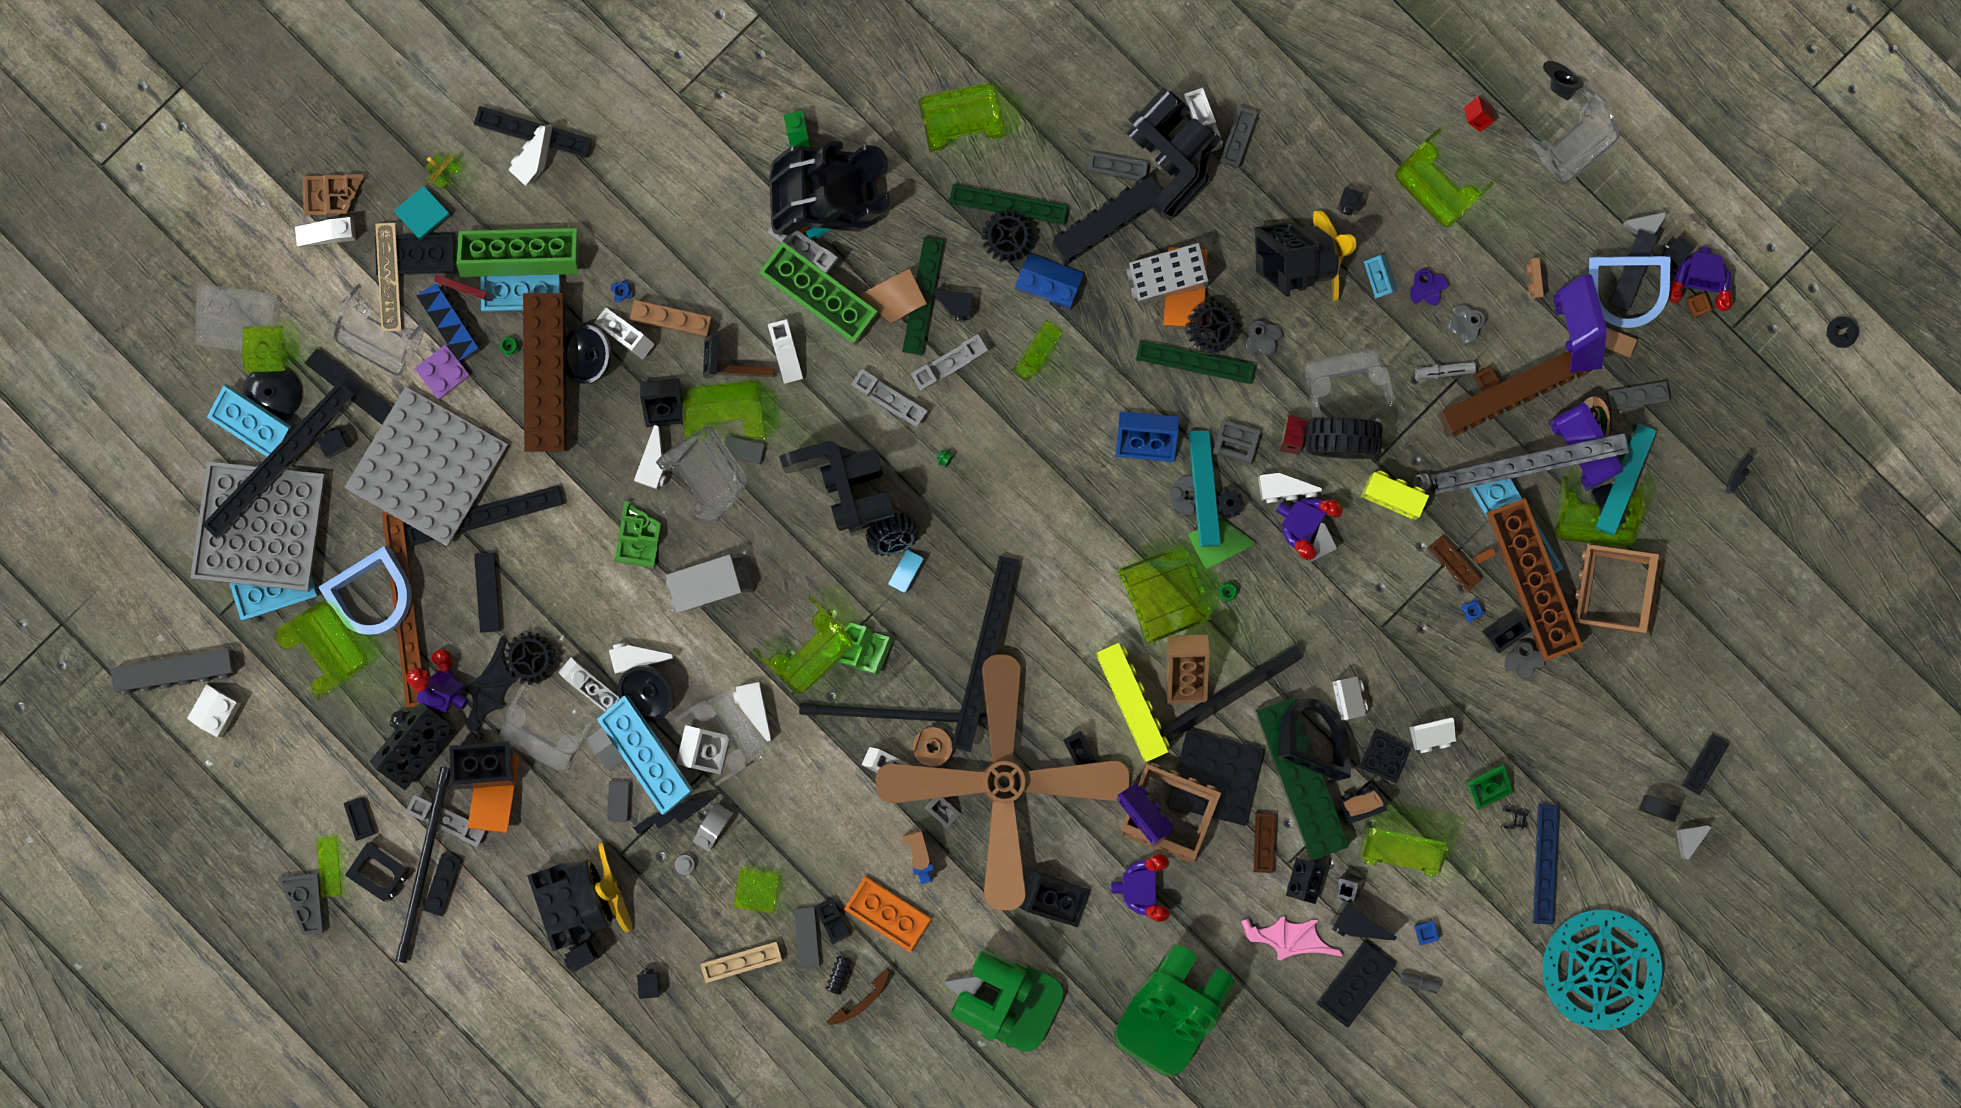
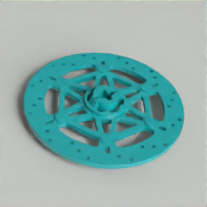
M1591 910L1573 916L1554 932L1543 956V982L1554 1006L1572 1022L1596 1030L1616 1029L1634 1022L1650 1008L1660 989L1662 961L1653 937L1639 922L1616 911ZM1599 925L1598 934L1577 944L1571 941V937L1578 931L1590 926ZM1612 927H1617L1627 932L1636 940L1638 946L1631 949L1611 935ZM1605 938L1607 952H1600L1603 939ZM1596 939L1598 940L1594 953L1582 948L1583 945ZM1611 941L1624 948L1625 952L1613 955ZM1565 950L1569 953L1567 979L1560 982L1558 978V961L1561 951ZM1577 951L1589 955L1586 962L1576 954ZM1630 956L1629 960L1619 965L1618 958ZM1597 957H1600V958H1607V957H1608V958L1611 959V961H1606V960H1602V959H1598V960H1595V961H1594V959L1597 958ZM1644 957L1647 967L1646 980L1643 988L1639 989L1635 986L1637 960ZM1575 958L1584 968L1572 976L1573 959ZM1632 964L1631 981L1621 973V970ZM1600 965L1606 967L1604 974L1598 972L1601 969ZM1585 974L1587 981L1574 984L1576 979ZM1619 977L1628 985L1627 989L1615 984ZM1594 978H1597V979H1600V980H1608V979H1611V980H1609L1608 982L1605 983V982H1603V981L1595 982L1593 979H1594ZM1592 985L1593 998L1591 999L1581 992L1579 988ZM1610 986L1622 991V994L1607 1000ZM1597 987H1604L1601 1001H1598ZM1573 990L1593 1004V1011L1589 1013L1578 1008L1568 999L1566 993ZM1626 996L1633 998V1003L1625 1009L1616 1013L1605 1014V1006Z

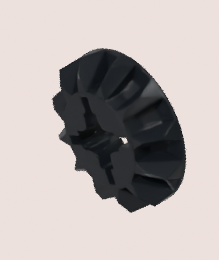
M1837 317L1827 326L1826 336L1836 348H1847L1857 340L1858 327L1848 317ZM1848 327L1844 333L1846 337H1836L1839 333L1838 328L1842 330Z

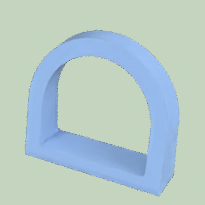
M1670 256L1589 257V274L1593 277L1605 321L1618 327H1638L1655 319L1664 309L1670 290ZM1611 265H1660V292L1656 303L1648 312L1635 318H1621L1613 315L1603 306L1599 298L1598 267Z
M385 546L319 586L320 591L341 623L361 634L381 635L392 631L405 619L411 605L412 593L409 580L392 548ZM384 563L397 586V606L392 615L384 622L377 625L361 624L349 613L338 590Z

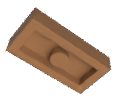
M1532 258L1528 261L1529 264H1526L1527 276H1530L1531 283L1528 284L1529 295H1532L1533 300H1539L1544 297L1540 258Z

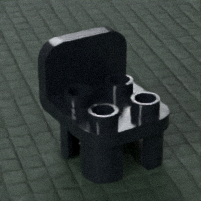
M1163 87L1141 111L1136 110L1129 117L1128 120L1133 126L1126 133L1140 147L1146 148L1151 153L1157 148L1161 153L1154 160L1167 173L1175 176L1151 206L1161 217L1172 220L1209 183V175L1207 173L1209 154L1222 139L1210 127L1204 126L1199 120L1194 118L1172 140L1168 135L1189 114L1190 108L1172 91L1168 92Z
M838 141L829 142L821 149L802 146L789 147L773 161L770 169V209L773 232L778 235H791L801 226L861 232L872 226L878 216L886 211L889 206V193L883 192L878 196L877 179L888 170V160L885 153L879 147L873 145H864L855 152L840 151L843 149V143Z
M826 441L779 456L785 473L798 472L830 463L820 467L828 494L838 491L841 503L831 505L834 520L839 531L849 529L851 536L864 533L863 529L870 527L871 524L895 517L888 493L883 492L855 500L852 492V485L882 477L883 470L876 447L856 452L839 446L833 441Z

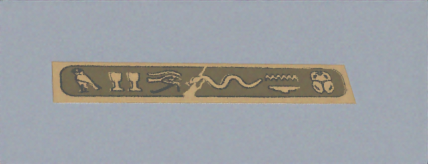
M395 223L375 224L382 332L401 331Z

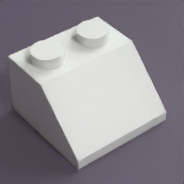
M1358 677L1332 682L1341 721L1366 716L1365 712L1368 711L1366 700H1362L1361 692H1364L1362 680L1358 681Z
M206 684L187 719L206 732L223 738L241 702Z
M1453 718L1409 727L1414 749L1420 750L1421 753L1432 751L1433 746L1439 745L1440 749L1452 746L1451 742L1456 741Z
M685 725L676 764L721 774L730 736Z

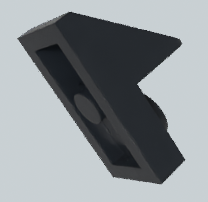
M1081 731L1063 740L1075 765L1091 764L1096 761Z

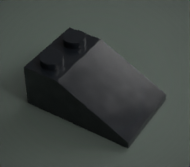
M1030 869L1024 885L1025 899L1019 908L1031 914L1078 927L1090 889Z
M1341 904L1329 923L1333 926L1332 930L1343 937L1347 934L1363 938L1393 941L1397 939L1396 936L1345 904Z

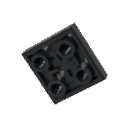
M1374 731L1359 768L1396 783L1411 746Z

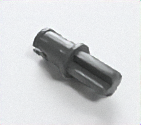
M1402 973L1399 979L1400 984L1414 987L1417 991L1425 990L1437 994L1440 988L1439 981L1423 978L1422 975L1418 977Z

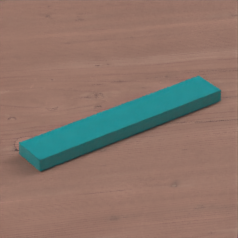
M1638 423L1629 444L1630 453L1625 454L1621 464L1623 472L1615 478L1595 529L1612 536L1615 535L1656 430Z
M1190 431L1188 435L1200 547H1219L1221 543L1209 431Z

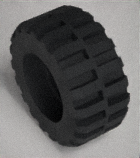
M1343 417L1312 418L1307 422L1305 449L1308 454L1321 457L1344 459L1377 458L1381 454L1383 427L1381 423L1372 420Z

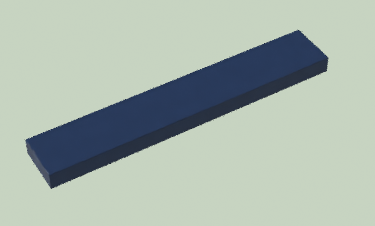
M1538 804L1533 924L1553 925L1559 805Z

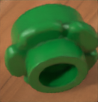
M508 336L503 338L499 347L504 355L511 356L518 352L519 343L517 339Z
M950 449L942 450L937 456L936 460L939 461V466L942 465L946 468L951 462L954 454L950 452Z
M1231 582L1222 584L1219 587L1220 599L1227 602L1233 601L1238 594L1237 588Z

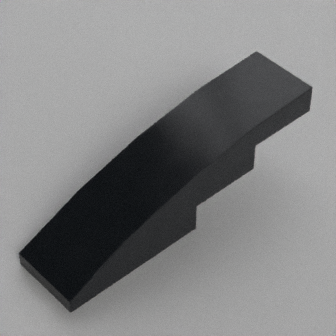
M707 797L679 804L666 815H662L659 812L633 828L637 834H640L654 823L658 829H661L674 818L681 824L713 801V799Z

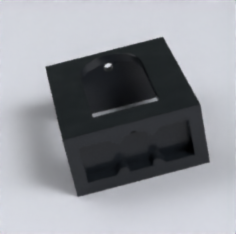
M367 842L345 876L383 902H387L388 900L392 901L398 893V890H396L400 883L403 884L409 876L407 872L410 868L403 866L379 850L372 842ZM370 857L393 872L394 882L390 887L382 888L359 873Z

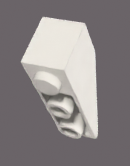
M551 124L539 126L534 132L535 137L527 141L522 149L524 151L511 161L512 166L509 168V171L525 186L533 184L545 168L553 127Z
M787 319L768 324L784 384L803 379Z
M1281 473L1260 475L1258 477L1261 501L1266 500L1267 503L1278 502V498L1285 497L1286 501L1296 500L1300 495H1305L1306 498L1317 497V493L1322 491L1320 487Z
M572 657L558 672L567 682L605 712L619 700V697Z

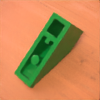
M803 111L784 114L790 147H810Z

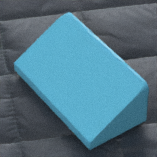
M1379 255L1363 261L1375 299L1398 292L1386 255Z
M906 550L888 585L906 594L924 558Z

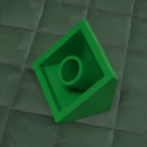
M1498 765L1464 782L1478 810L1514 793L1504 765Z

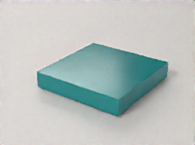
M424 186L394 210L395 214L419 240L423 239L450 216L447 210Z

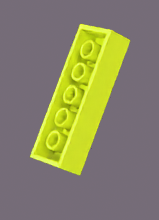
M1117 643L1097 652L1096 656L1144 762L1167 753V748L1170 747L1165 736L1161 737L1159 732L1162 729L1157 718L1153 719L1150 713L1153 711L1150 701H1145L1142 695L1145 690L1141 682H1136L1134 675L1137 673L1133 664H1128L1126 657L1129 655L1125 646H1120Z

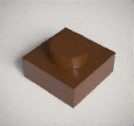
M1491 366L1472 376L1481 392L1500 383Z

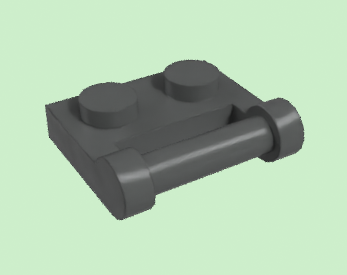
M1222 420L1212 454L1217 456L1219 454L1251 465L1260 431ZM1222 441L1248 448V453L1245 454L1221 447Z

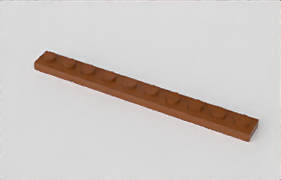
M382 512L386 547L392 548L411 586L412 598L409 611L401 624L396 627L406 708L415 707L418 703L416 701L418 692L409 685L406 676L410 670L414 668H421L423 670L405 524L391 514ZM390 574L393 606L395 610L398 602V590L396 583Z

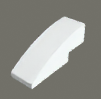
M1203 88L1184 94L1187 106L1190 108L1191 119L1199 120L1204 126L1210 127L1220 137L1214 115ZM1222 140L1212 151L1223 148Z

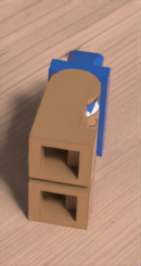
M920 830L903 835L904 844L910 843L912 849L914 875H919L921 884L932 882L931 870H934L932 862L929 863L930 857L923 831Z

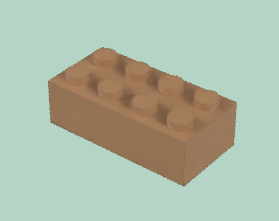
M1208 635L1168 636L1167 704L1202 703L1207 701L1210 656Z

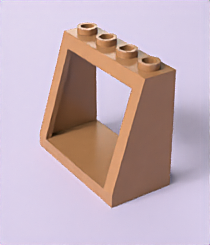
M1587 544V549H1583L1582 561H1585L1584 569L1581 568L1579 572V580H1582L1581 587L1577 588L1576 591L1578 606L1574 607L1573 610L1575 623L1651 637L1663 558L1659 554ZM1597 556L1649 565L1640 626L1587 618Z
M1146 764L1138 786L1143 785L1146 789L1151 777L1207 799L1209 803L1191 849L1165 839L1153 847L1140 829L1131 826L1133 820L1128 814L1125 817L1119 835L1193 864L1221 793L1217 792L1218 788L1207 785L1204 787L1199 785V781L1190 777H1188V780L1181 778V774L1178 772L1161 770L1162 766L1158 764Z

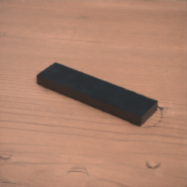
M1639 229L1628 256H1650L1658 236ZM1624 265L1610 304L1629 310L1646 265Z
M495 553L474 554L480 633L498 632L501 630Z

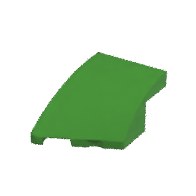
M628 501L624 502L615 562L654 568L661 523L648 517L646 513L639 511Z
M1223 518L1218 519L1221 543L1219 547H1200L1198 529L1188 534L1205 570L1256 545V543Z
M850 623L834 639L835 642L827 650L821 652V655L849 667L878 676L893 639L873 633L865 626Z

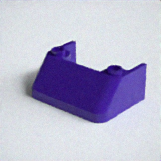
M1591 274L1580 276L1559 289L1553 297L1555 315L1564 314L1569 332V340L1566 341V351L1571 354L1570 373L1602 369L1607 336L1606 325L1593 277Z
M1585 403L1548 422L1554 434L1564 437L1567 445L1605 437ZM1616 456L1579 464L1582 469L1580 480L1585 487V491H1589L1623 472Z

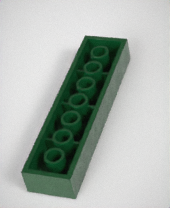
M1292 697L1254 712L1309 860L1313 861L1349 848L1323 775L1276 757L1280 721L1287 707L1295 702ZM1299 714L1296 726L1297 749L1315 756Z

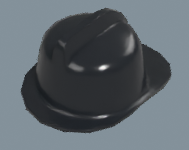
M1554 61L1544 63L1543 69L1551 78L1550 89L1565 100H1570L1575 91L1583 87V81L1564 65Z

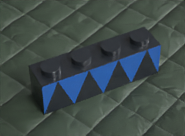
M435 283L416 295L461 364L481 351L479 345H481L475 334L471 336L468 331L470 328L465 318L460 319L457 314L460 310L454 302H449L447 298L449 293L443 285L440 287Z

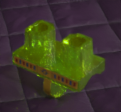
M449 153L439 164L437 162L442 157L438 154L433 159L429 156L425 158L429 162L425 167L428 172L435 167L425 180L441 189L448 182L441 173L447 169L454 175L460 168L456 161L453 160L454 157Z

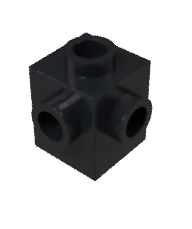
M1230 489L1220 492V496L1216 498L1218 514H1222V517L1228 516L1229 519L1240 515L1239 511L1243 509L1242 505H1244L1242 495L1237 494L1236 490L1231 492ZM1229 499L1234 502V505L1231 507L1226 503Z

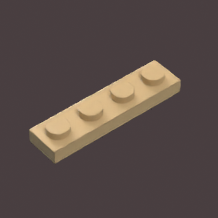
M776 941L701 963L700 965L705 983L783 960L778 942Z

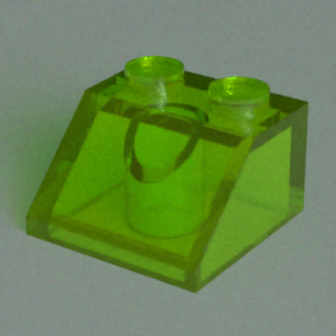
M283 326L243 327L242 361L244 372L284 371L288 362Z

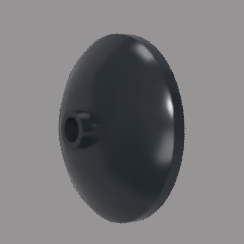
M577 326L566 337V373L571 379L581 384H591L600 380L607 372L611 361L609 340L605 333L596 326Z
M274 364L264 365L255 369L247 377L242 390L243 395L283 421L290 418L297 411L302 398L301 385L297 377L289 369ZM268 389L272 390V394L270 396L266 395V391Z
M637 665L629 668L619 680V699L629 695L646 722L658 721L671 710L674 702L673 689L668 679L659 670L647 665Z

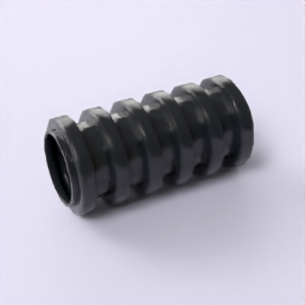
M836 956L837 962H834L835 968H832L833 973L830 974L829 977L831 979L827 981L829 984L825 989L840 995L842 994L841 989L845 987L843 984L847 981L845 978L849 976L848 971L851 970L850 965H853V962L848 958Z

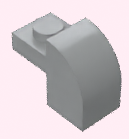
M716 803L698 829L693 842L710 852L733 813Z

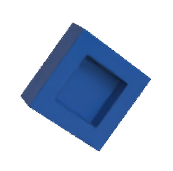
M1434 921L1414 926L1419 945L1439 941Z

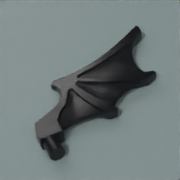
M500 637L497 648L486 669L475 681L465 687V691L470 693L473 699L472 710L465 723L468 730L473 733L477 740L484 737V734L479 729L482 726L480 724L481 720L488 713L505 707L502 704L503 695L507 688L516 682L513 680L514 675L509 676V671L504 668L503 648L505 641L503 637Z

